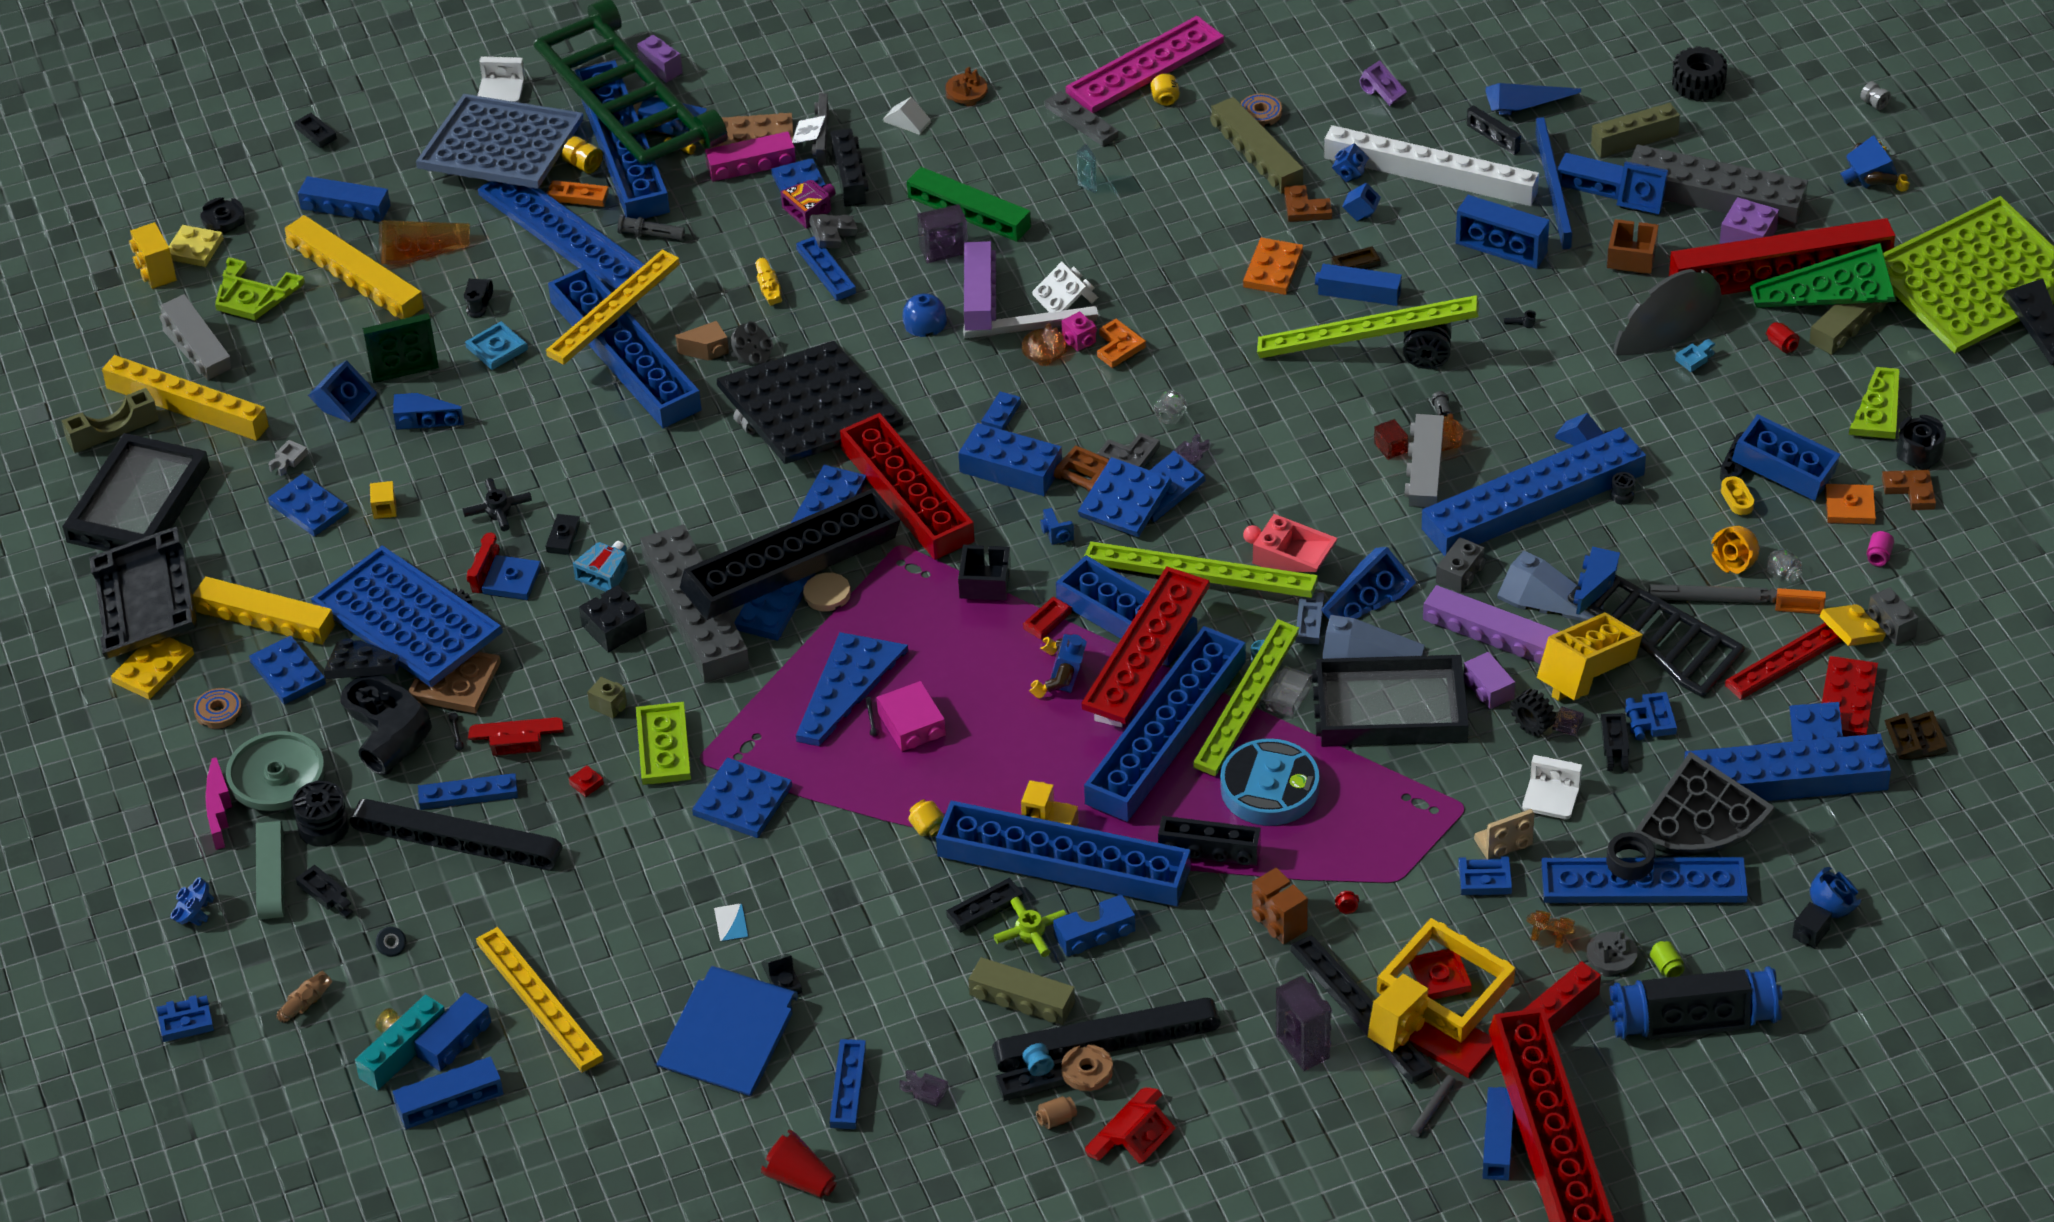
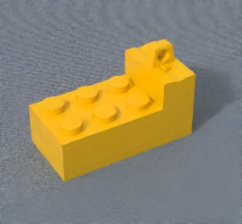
M1604 612L1548 636L1536 678L1553 687L1551 697L1560 701L1568 696L1572 700H1577L1581 696L1589 694L1594 677L1636 659L1643 634Z

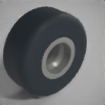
M393 926L385 927L378 933L376 948L381 954L396 956L405 949L406 937L399 928ZM388 938H393L395 940V944L393 946H389L387 944Z

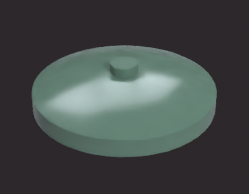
M288 731L268 732L249 739L234 751L226 767V779L232 795L240 803L250 808L264 811L282 810L292 807L293 796L297 790L307 783L323 781L325 774L323 755L317 744L304 735Z

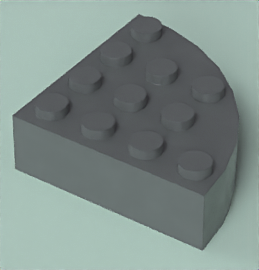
M1689 752L1634 833H1640L1648 837L1654 844L1655 849L1670 854L1689 856L1711 854L1729 849L1749 838L1772 816L1775 807L1700 757Z

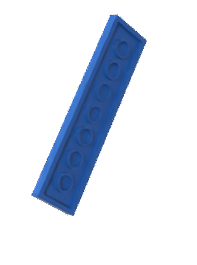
M1744 857L1655 858L1653 870L1649 875L1638 880H1626L1615 876L1608 869L1607 858H1542L1541 860L1544 903L1747 902L1748 897ZM1645 858L1619 859L1629 863H1636L1644 860Z

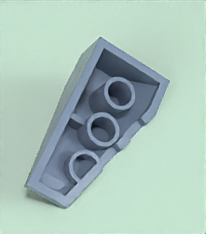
M1523 551L1511 564L1497 595L1498 599L1520 609H1526V607L1540 609L1539 613L1547 614L1548 611L1560 613L1563 618L1586 621L1595 617L1585 610L1580 615L1576 614L1577 606L1569 602L1567 597L1577 585L1545 560L1526 551Z
M1330 615L1322 659L1423 656L1425 645L1355 618Z

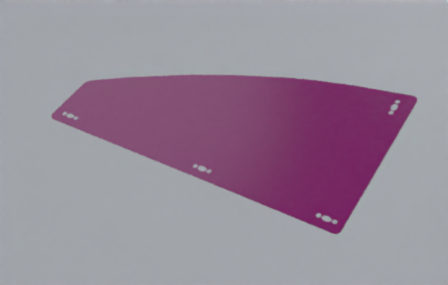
M904 545L894 547L850 594V599L842 607L840 605L700 755L702 764L719 770L727 757L735 760L733 758L735 754H742L743 758L736 761L792 780V788L788 793L913 827L908 819L910 815L909 810L923 799L934 801L944 816L951 800L1022 815L1021 800L1029 780L1053 785L1055 802L1078 806V827L1158 843V832L1162 816L1261 828V849L1257 866L1191 858L1190 871L1261 877L1277 867L1288 879L1376 883L1399 881L1409 873L1464 813V806L1458 800L1343 747L1321 746V737H1316V735L1255 708L1230 753L1245 743L1259 739H1280L1294 743L1305 749L1318 766L1319 794L1316 803L1308 813L1287 824L1265 826L1253 824L1239 818L1228 809L1222 799L1221 768L1216 777L1193 768L1197 755L1232 697L1225 693L1220 696L1128 822L1085 805L1084 784L1171 668L1164 665L1160 667L1131 717L1122 727L1094 721V713L1082 710L1081 703L1118 644L1064 619L1045 637H1049L1056 642L1058 639L1063 638L1064 634H1077L1087 641L1072 692L1069 693L1059 689L1051 692L1047 690L1042 698H1036L1029 692L1032 689L1030 685L1035 680L1040 681L1043 685L1047 680H1050L1057 654L1056 652L1054 655H1049L1040 649L1046 645L1043 639L1041 640L1023 629V623L1040 608L1007 593V600L959 598L958 584L959 570ZM904 560L906 563L903 566H898L896 562ZM907 564H914L919 566L922 571L918 574L911 573L906 570L905 566ZM925 571L930 572L931 574L927 578L921 576V574ZM839 632L908 645V652L896 660V665L891 670L888 669L881 676V681L866 696L871 697L875 725L879 730L878 736L873 737L870 735L871 725L866 698H864L860 703H856L851 708L852 712L847 717H843L837 723V728L820 746L796 742L797 731ZM921 681L945 719L946 736L901 752L878 714L877 697ZM754 734H760L761 739L753 740L752 736ZM745 742H755L754 748L747 753L740 752V748ZM1404 794H1409L1411 799L1404 801L1401 797ZM1422 799L1429 804V808L1419 809L1412 805L1411 800ZM1437 807L1439 812L1432 814L1429 812V809Z

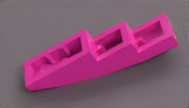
M217 757L211 759L208 771L205 798L207 818L215 849L218 850L225 847L221 829L229 827L224 809L231 808L232 804Z

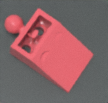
M1273 514L1263 531L1255 525H1250L1246 527L1243 533L1245 541L1253 544L1252 564L1292 572H1317L1337 542V538L1276 514Z

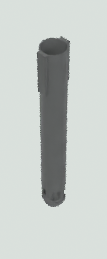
M1650 584L1649 593L1662 600L1767 603V601H1770V603H1774L1777 596V590L1774 588L1768 590L1767 588L1655 584Z

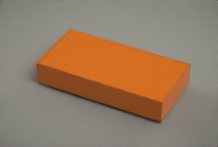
M1777 588L1775 611L1821 614L1825 606L1826 592Z

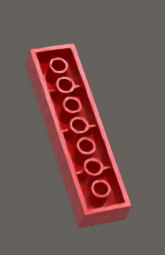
M881 413L840 430L842 451L857 469L866 475L867 481L934 560L962 548L963 545L975 542L974 522Z

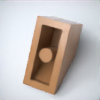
M717 321L676 335L677 351L681 355L711 360L729 353L727 336Z

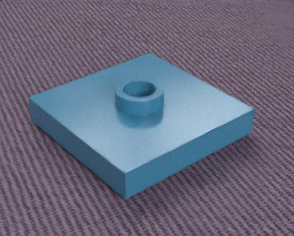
M502 321L465 341L466 348L491 370L528 350L527 343Z

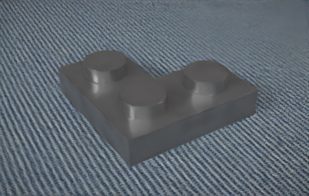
M826 214L810 216L809 223L819 248H840V236H856L857 226L853 216Z
M1139 433L1128 447L1108 439L1097 454L1107 459L1113 457L1144 468L1160 447V440Z

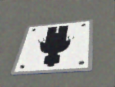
M825 115L800 120L792 139L793 144L817 139Z

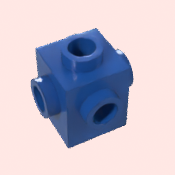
M1353 143L1336 154V160L1332 168L1345 182H1348L1353 178L1358 179L1362 176L1369 157Z

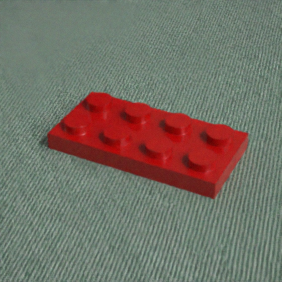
M1829 656L1822 703L1839 702L1843 737L1867 735L1878 663Z

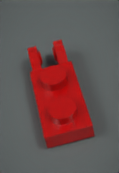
M492 532L484 534L480 541L482 546L475 555L471 569L467 571V582L470 583L472 593L482 592L483 584L495 555H499L500 552L499 545L496 543V534Z

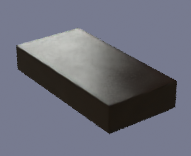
M1373 246L1333 256L1331 263L1337 266L1367 270L1381 266V259Z

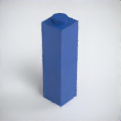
M1323 264L1321 271L1317 272L1315 276V285H1318V295L1397 306L1401 294V274Z
M1488 1087L1482 1179L1509 1181L1513 1106L1507 1088Z

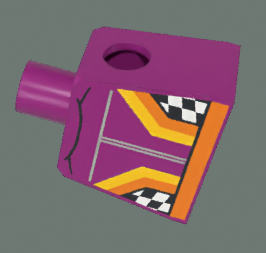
M813 180L800 183L781 191L782 208L807 229L811 226L809 223L811 215H827L831 211L830 198L836 195L835 188L831 184L821 188Z

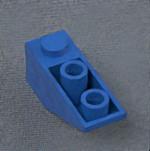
M419 393L394 394L393 416L396 429L464 425L462 407Z
M1592 547L1590 556L1585 555L1582 569H1585L1586 572L1580 573L1578 586L1581 587V590L1576 589L1573 601L1574 604H1578L1576 614L1580 615L1613 586L1620 552Z

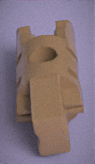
M321 971L304 981L297 990L287 997V1002L277 1011L278 1021L284 1023L292 1019L297 1013L303 1014L313 1003L321 998V995L333 982L324 971Z

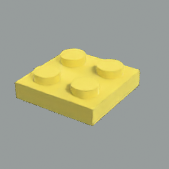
M182 225L169 245L172 261L206 267L224 239L222 232Z

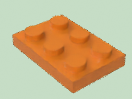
M1260 237L1244 277L1243 287L1286 295L1302 256L1303 245Z

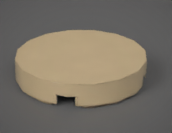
M822 573L815 575L807 581L803 594L805 601L812 609L832 611L835 610V607L839 605L842 607L850 599L851 589L848 580L842 575Z

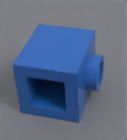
M1366 182L1348 193L1342 207L1358 221L1364 217L1368 218L1374 213L1381 196Z

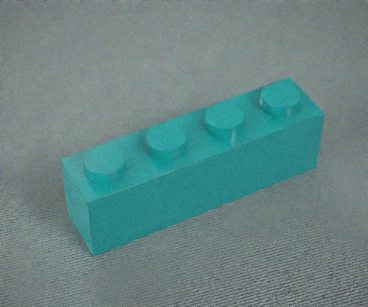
M425 994L355 1059L359 1079L378 1091L417 1055L414 1041L445 1012L444 1006Z

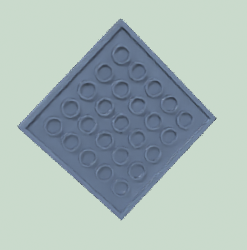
M463 94L416 160V166L418 169L442 172L448 175L454 174L466 176L467 178L502 182L509 185L539 188L561 155L564 145L573 137L583 122V113Z

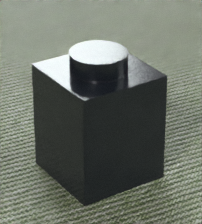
M1809 902L1794 921L1792 938L1815 949L1830 930L1832 913Z

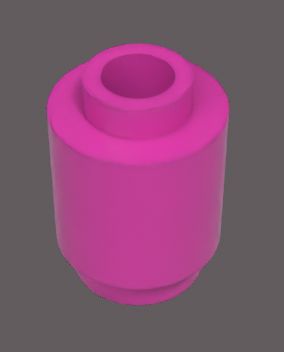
M1883 531L1872 534L1866 552L1868 561L1872 565L1883 566L1889 561L1894 546L1892 535Z

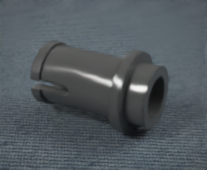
M1438 391L1432 395L1431 403L1435 406L1437 414L1444 416V421H1447L1446 413L1448 418L1452 417L1448 404L1449 396L1443 391Z

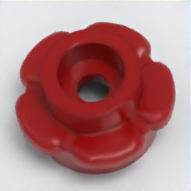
M1343 891L1336 896L1335 906L1343 914L1353 913L1358 908L1359 897L1352 891Z

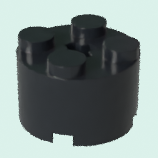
M1920 415L1919 418L1913 419L1910 416L1904 419L1899 426L1896 447L1897 458L1909 465L1917 466L1921 470L1930 469L1931 465L1939 462L1943 456L1946 430L1943 429L1941 421L1929 415Z

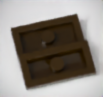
M1933 710L1911 718L1907 712L1884 720L1899 759H1920L1949 752Z

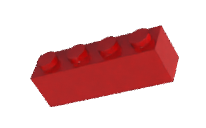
M1581 961L1523 1010L1544 1008L1553 1034L1600 994L1601 974Z

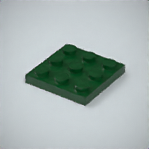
M429 313L362 328L373 383L439 368Z

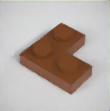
M1306 185L1284 186L1288 222L1332 219L1330 198L1308 200Z
M1929 470L1882 471V483L1885 494H1908L1911 510L1935 509L1936 501Z

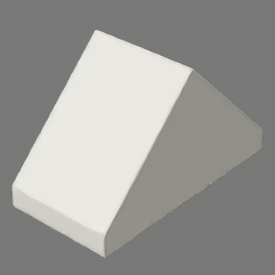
M910 97L894 106L883 118V122L920 135L931 123V119L916 101Z

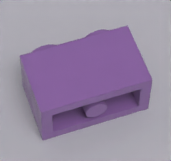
M655 35L637 44L639 58L660 79L667 83L682 74L680 53Z
M1489 652L1464 662L1463 676L1465 685L1471 687L1479 701L1484 702L1489 709L1514 699L1515 681Z

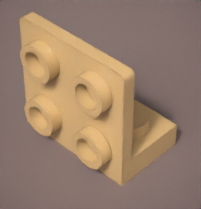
M1532 809L1490 823L1487 825V829L1475 833L1474 840L1487 859H1494L1518 849H1524L1533 844L1535 813Z

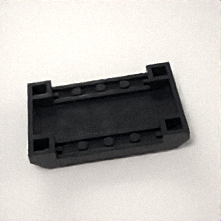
M177 526L89 557L91 573L96 583L103 634L100 640L102 654L105 659L138 649L198 626L185 544Z

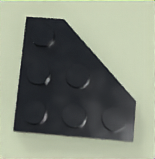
M343 639L336 643L324 669L325 679L396 674L400 666L399 655L361 640Z

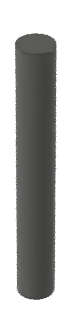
M1446 1076L1411 1128L1410 1134L1412 1136H1420L1456 1082L1453 1076Z

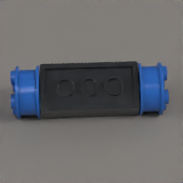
M1769 966L1765 967L1764 971L1757 972L1743 969L1642 980V982L1637 980L1635 985L1620 986L1619 983H1614L1613 986H1610V997L1613 1005L1609 1006L1611 1021H1616L1614 1024L1616 1038H1621V1040L1626 1039L1627 1035L1641 1034L1643 1037H1647V1040L1744 1030L1750 1029V1025H1755L1756 1021L1770 1020L1771 1023H1777L1778 1020H1781V1008L1778 1001L1782 1000L1781 985H1776L1775 969H1771Z

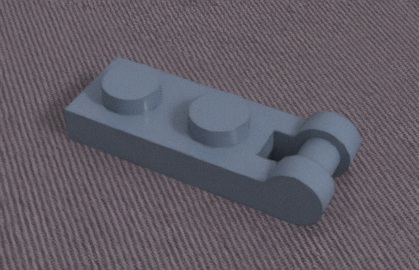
M1317 592V594H1313L1312 598L1300 596L1296 627H1299V634L1295 639V643L1319 644L1324 592Z

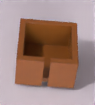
M1615 219L1608 247L1607 268L1651 274L1657 248L1659 225L1639 222L1637 241H1633L1634 221Z
M1276 867L1252 881L1251 912L1254 919L1259 923L1261 922L1268 929L1270 935L1273 938H1277L1284 945L1307 931L1308 898L1294 884L1279 893L1280 890L1290 885V880Z

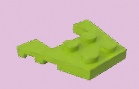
M228 257L226 260V270L223 272L222 285L219 287L215 302L216 310L257 320L305 284L304 276L286 272L276 286H271L240 278L247 269L246 261Z

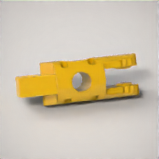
M765 258L757 259V281L763 296L770 306L782 302L781 286L776 272L770 268L769 262Z

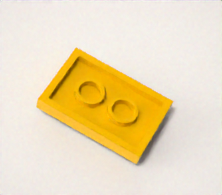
M170 637L140 647L111 675L112 683L150 700L194 655L193 648Z

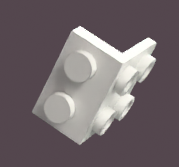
M481 57L482 80L478 96L520 102L525 81L523 58Z
M1063 262L1032 292L1033 296L1048 312L1067 310L1081 295L1091 303L1098 298L1092 291L1095 287L1087 279L1082 281L1080 278L1083 275L1074 266L1070 269Z
M1534 755L1531 763V778L1522 809L1524 811L1532 809L1537 814L1570 819L1581 785L1582 764Z

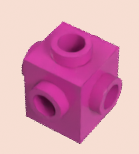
M1080 311L1062 320V337L1077 352L1096 343V325Z

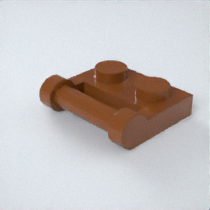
M1075 445L1055 468L1054 477L1060 480L1066 479L1087 488V491L1090 492L1110 459ZM1068 469H1073L1077 472H1080L1084 475L1091 477L1092 479L1089 480L1087 478H1084L1080 475L1068 471Z

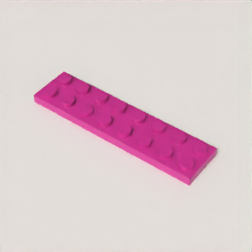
M1195 16L1067 85L1066 93L1083 107L1095 113L1152 82L1158 75L1167 74L1224 43V36L1200 17Z

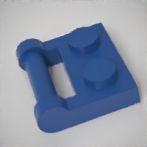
M1501 856V859L1474 860L1458 857L1461 895L1512 894L1509 856Z

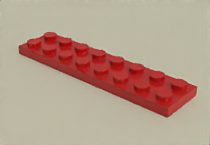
M1166 566L1082 701V710L1123 724L1127 723L1210 587L1209 580Z

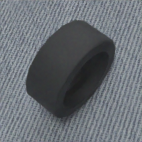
M1626 832L1613 837L1609 842L1606 862L1608 869L1615 876L1626 880H1638L1649 875L1653 870L1655 848L1648 837L1640 833ZM1631 849L1641 852L1646 858L1640 862L1629 863L1619 859L1616 854L1622 850Z

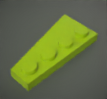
M1876 367L1868 385V390L1863 396L1861 406L1857 410L1855 419L1849 428V435L1896 438L1900 369Z

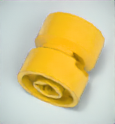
M574 136L564 145L562 158L565 162L576 166L585 173L591 174L599 168L603 159V152L600 148L589 144L580 137Z

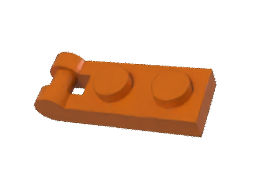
M552 181L547 194L557 202L604 207L609 194V188L602 185Z

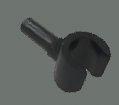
M1528 310L1524 313V317L1504 318V323H1519L1526 328H1532L1536 321V312Z

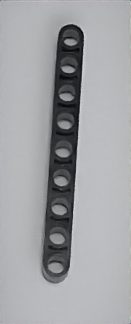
M361 799L349 819L350 825L361 832L543 870L554 868L563 849L560 841L552 837L369 799Z
M1201 998L1001 1038L993 1043L992 1050L998 1070L1007 1073L1028 1067L1029 1064L1023 1059V1052L1029 1046L1036 1043L1045 1044L1048 1049V1055L1053 1060L1064 1058L1067 1052L1077 1046L1082 1048L1087 1047V1045H1095L1103 1048L1106 1052H1113L1207 1033L1218 1029L1221 1025V1020L1214 1000L1212 998Z

